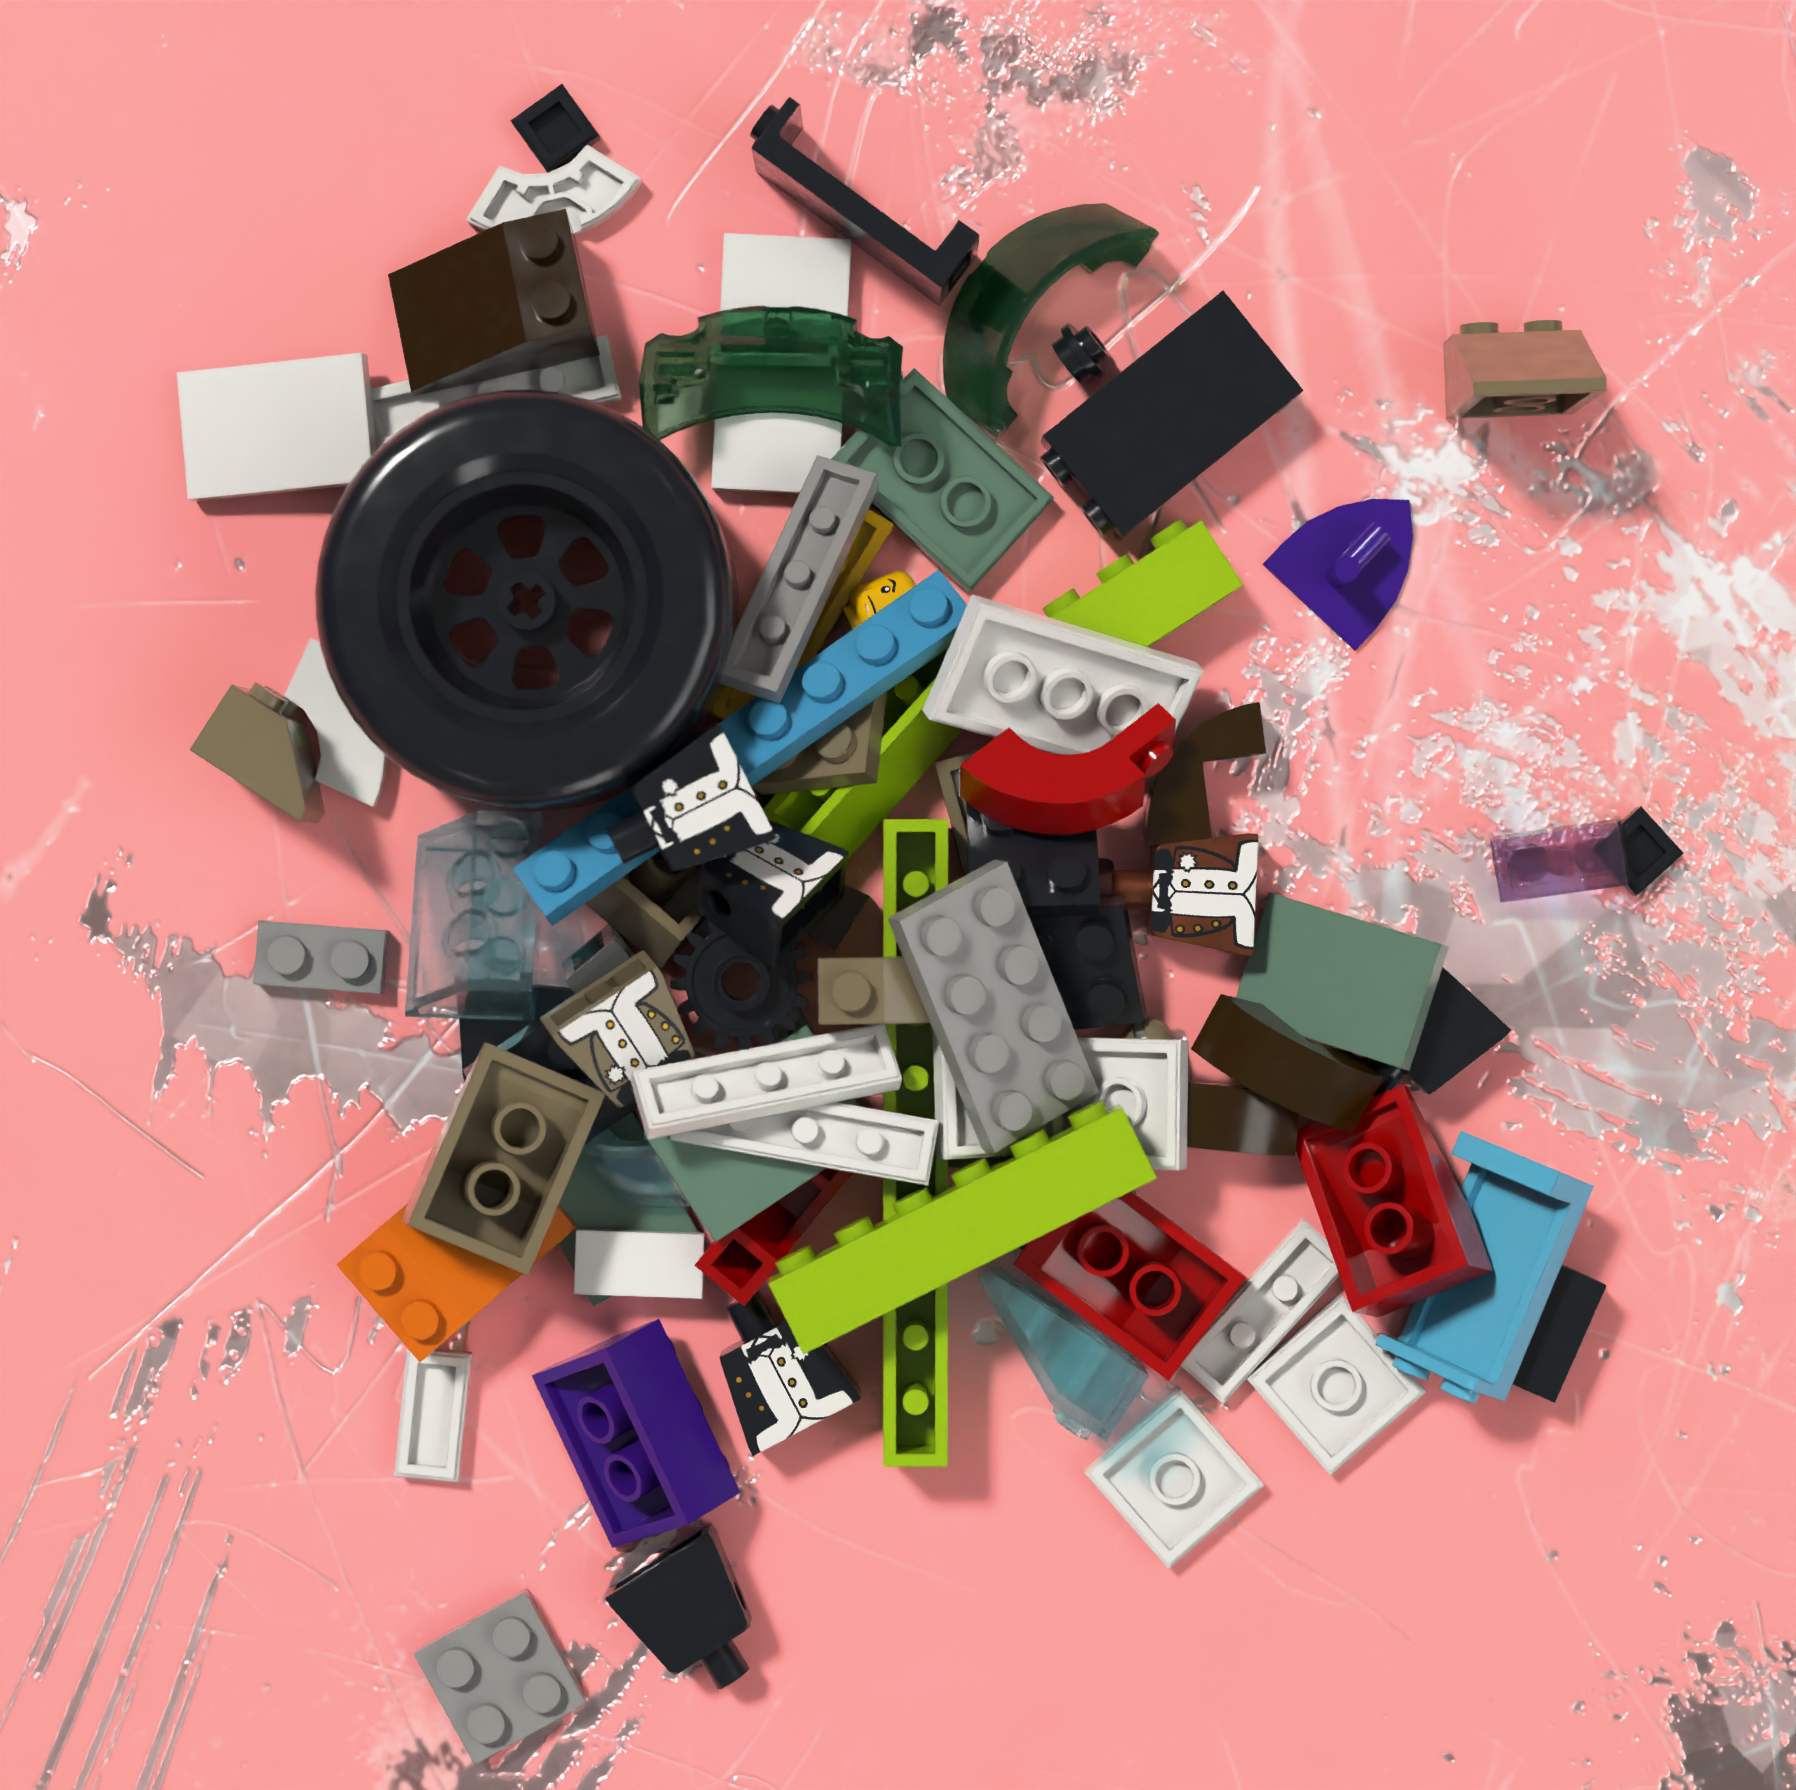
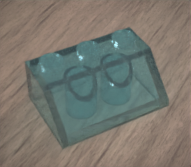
M477 810L417 835L405 1002L406 1017L535 1021L542 911L512 868L545 846L542 812Z

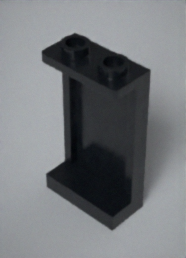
M789 97L780 109L771 104L760 116L750 133V137L755 140L751 150L756 172L845 238L851 239L852 243L940 307L977 257L980 234L961 220H958L935 251L792 146V143L803 129L800 103Z
M1222 290L1046 432L1041 439V444L1046 449V452L1039 458L1062 487L1071 481L1087 501L1080 506V509L1096 531L1103 537L1112 531L1120 541L1276 413H1280L1296 400L1304 390L1224 290Z

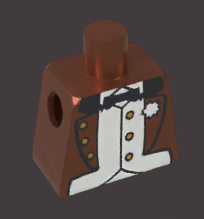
M1247 833L1153 845L1150 852V871L1113 869L1114 896L1125 895L1127 908L1148 909L1147 935L1239 955L1253 956L1258 834Z

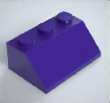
M660 1319L615 1335L531 1375L612 1548L689 1525L741 1493L730 1471L729 1462L720 1450L703 1413L702 1405L691 1388L677 1358L675 1347L668 1338Z

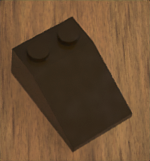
M566 209L503 222L388 274L410 389L413 396L600 355L577 241Z

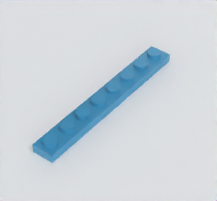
M940 570L931 574L797 668L780 704L757 696L719 723L750 786L756 784L949 648L967 604ZM629 788L623 790L512 868L552 926L660 851L657 847L623 864L607 834L606 828L640 811Z

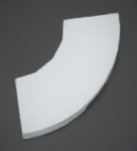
M586 145L569 164L549 173L521 174L499 165L466 221L470 225L485 231L503 222L566 209L574 234L578 235L598 226L614 215L635 194L643 181L636 174L589 145Z
M310 638L284 696L306 712L317 730L321 758L315 780L365 804L376 807L386 777L388 757L369 740L351 717L327 671L319 641Z

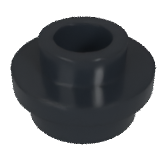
M1070 323L1062 327L1060 330L1063 336L1052 343V347L1067 370L1082 385L1093 376L1098 380L1107 374V370L1102 361L1110 355L1097 335L1087 325L1079 331Z

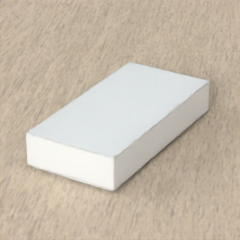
M577 1228L574 1294L702 1299L704 1273L694 1265L705 1252V1233Z
M407 1348L394 1476L458 1482L460 1479L472 1352L435 1349L423 1361L419 1362Z

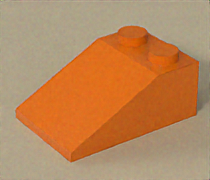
M406 1204L336 1265L416 1359L421 1362L522 1276L523 1273L406 1225L401 1221L407 1207ZM560 1205L557 1207L534 1264L578 1227Z

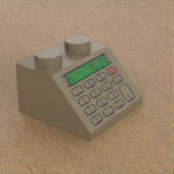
M254 682L251 689L231 684L189 750L296 820L319 823L325 814V808L319 782L315 780L317 771L307 725L292 716L298 705L267 685L262 686Z

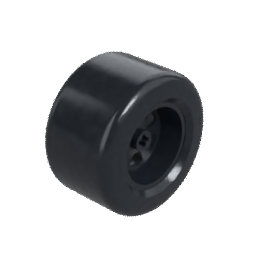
M503 390L478 394L451 402L424 414L382 444L359 469L345 489L332 514L323 538L315 584L316 624L327 671L341 701L369 740L390 760L412 776L439 790L475 802L530 811L563 810L610 799L628 788L632 781L696 735L709 719L725 687L720 684L721 675L727 662L733 635L740 622L738 582L727 539L708 499L695 478L679 458L656 436L635 421L611 408L584 398L540 390ZM520 516L541 517L545 524V531L539 553L534 557L528 558L510 557L499 535V526L503 520ZM587 538L600 551L608 565V572L601 580L582 586H573L562 573L560 562L575 541ZM461 550L475 552L491 568L492 575L485 591L479 596L452 594L445 587L449 569ZM524 587L532 593L543 590L545 594L538 601V606L542 612L535 618L530 617L525 612L515 615L513 611L521 603L516 593ZM577 610L605 611L613 618L609 637L598 655L589 656L584 654L566 635L569 622ZM477 619H485L498 636V643L482 665L470 667L454 647L450 639V633L458 625ZM531 647L548 648L559 670L557 684L541 689H518L514 684L513 674L519 652L522 649Z

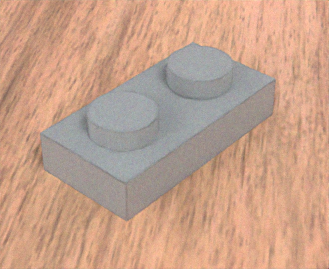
M258 920L253 984L383 994L389 930Z

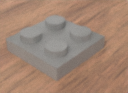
M527 1588L418 1647L413 1653L474 1765L580 1708L588 1700L587 1695Z

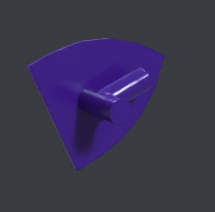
M1369 499L1338 506L1306 522L1288 537L1262 565L1356 651L1379 626L1392 608L1407 575L1413 540L1410 500Z

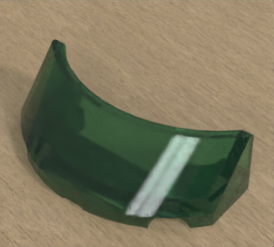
M1107 203L1070 206L1045 213L1022 224L1004 236L986 253L985 259L977 269L968 275L951 310L943 347V383L946 397L994 442L998 443L1018 417V414L1010 406L1007 397V385L1013 375V371L1007 367L1008 357L1025 318L1036 302L1057 280L1077 265L1090 275L1097 272L1103 265L1114 262L1124 263L1123 265L1136 270L1155 246L1160 233L1155 228Z
M801 306L741 307L697 317L698 328L688 334L678 336L660 333L645 343L639 379L642 426L659 440L683 429L715 419L754 413H788L837 421L862 430L886 443L889 447L902 446L903 346L890 336L870 338L859 333L857 330V319L839 313Z

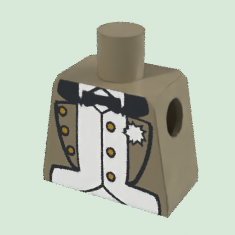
M644 950L540 1017V1020L556 1043L618 1108L627 1106L636 1100L631 1085L633 1071L693 1060L696 1057L663 974Z

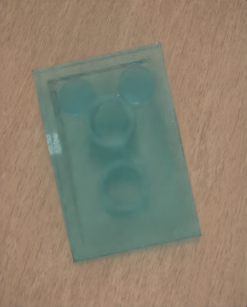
M990 1261L976 1268L979 1282L1053 1406L1052 1412L1056 1414L1054 1420L1085 1441L1088 1440L1092 1432L1107 1441L1149 1377L1143 1362Z

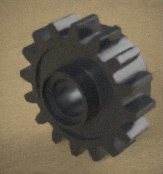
M708 920V927L711 934L706 938L699 933L690 931L686 937L695 950L692 955L675 954L673 961L679 966L686 968L685 977L670 981V988L686 991L688 1000L682 1002L677 1007L679 1015L694 1011L699 1019L691 1031L695 1036H698L710 1027L716 1031L715 1048L722 1049L729 1037L733 1036L738 1037L739 1047L741 1050L751 1048L752 1036L758 1034L767 1045L775 1044L776 1038L773 1027L778 1023L782 1027L793 1031L797 1024L788 1013L792 1006L808 1008L810 1003L808 998L797 993L799 984L813 981V973L798 971L796 962L808 953L805 947L790 950L774 968H771L710 920ZM746 962L758 971L760 987L753 997L738 999L727 991L724 984V975L728 967L733 963Z

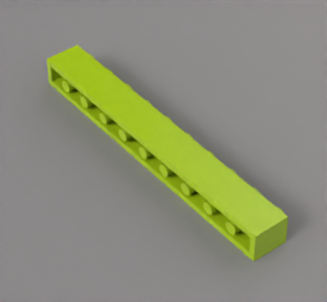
M884 819L883 956H903L887 918L948 885V819ZM931 1023L885 1024L901 1073L902 1082L899 1090L883 1093V1111L935 1120L933 1028ZM936 1142L927 1186L883 1178V1220L896 1214L892 1206L894 1202L919 1189L927 1187L931 1196L948 1189V1160L936 1158ZM948 1283L883 1315V1467H948Z

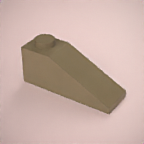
M903 956L818 958V1025L930 1023Z

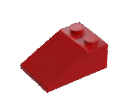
M1401 1085L1371 1098L1353 1132L1331 1127L1317 1121L1298 1129L1296 1153L1352 1312L1379 1318L1493 1272L1473 1214L1408 1086Z
M1133 1191L1028 1242L1013 1262L1015 1267L1168 1381L1246 1278L1239 1269Z

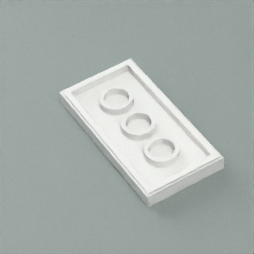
M724 233L712 490L799 494L816 456L819 455L831 459L841 448L851 239Z
M972 594L922 711L929 720L988 737L996 738L1010 727L1025 742L1040 750L1062 755L1081 754L1103 746L1158 703L1176 719V734L1204 670L1195 661ZM1157 774L1146 778L1145 782L1153 784Z

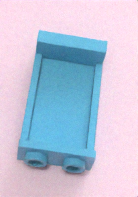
M1460 1131L1451 1155L1472 1163L1462 1185L1461 1192L1473 1214L1493 1272L1414 1303L1401 1335L1398 1338H1394L1380 1333L1375 1345L1395 1354L1392 1366L1403 1372L1427 1381L1431 1372L1444 1377L1440 1389L1458 1398L1476 1404L1481 1393L1506 1401L1594 1185Z

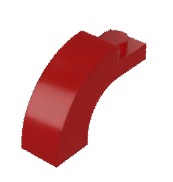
M1158 703L1103 746L1089 752L1073 755L1054 754L1040 750L1025 742L1009 727L960 765V797L985 816L1001 824L1032 833L1064 835L1103 828L1122 820L1143 806L1146 778L1159 773L1173 756L1176 719Z
M829 1168L824 1169L717 1242L713 1241L694 1266L745 1306L776 1270L775 1262L789 1253L806 1229L853 1173Z

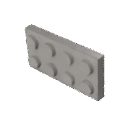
M993 860L887 918L982 1150L995 1154L1099 1093L1006 861Z

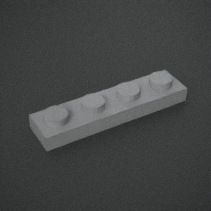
M819 455L816 456L733 635L727 662L721 675V685L780 704L878 490L877 473Z

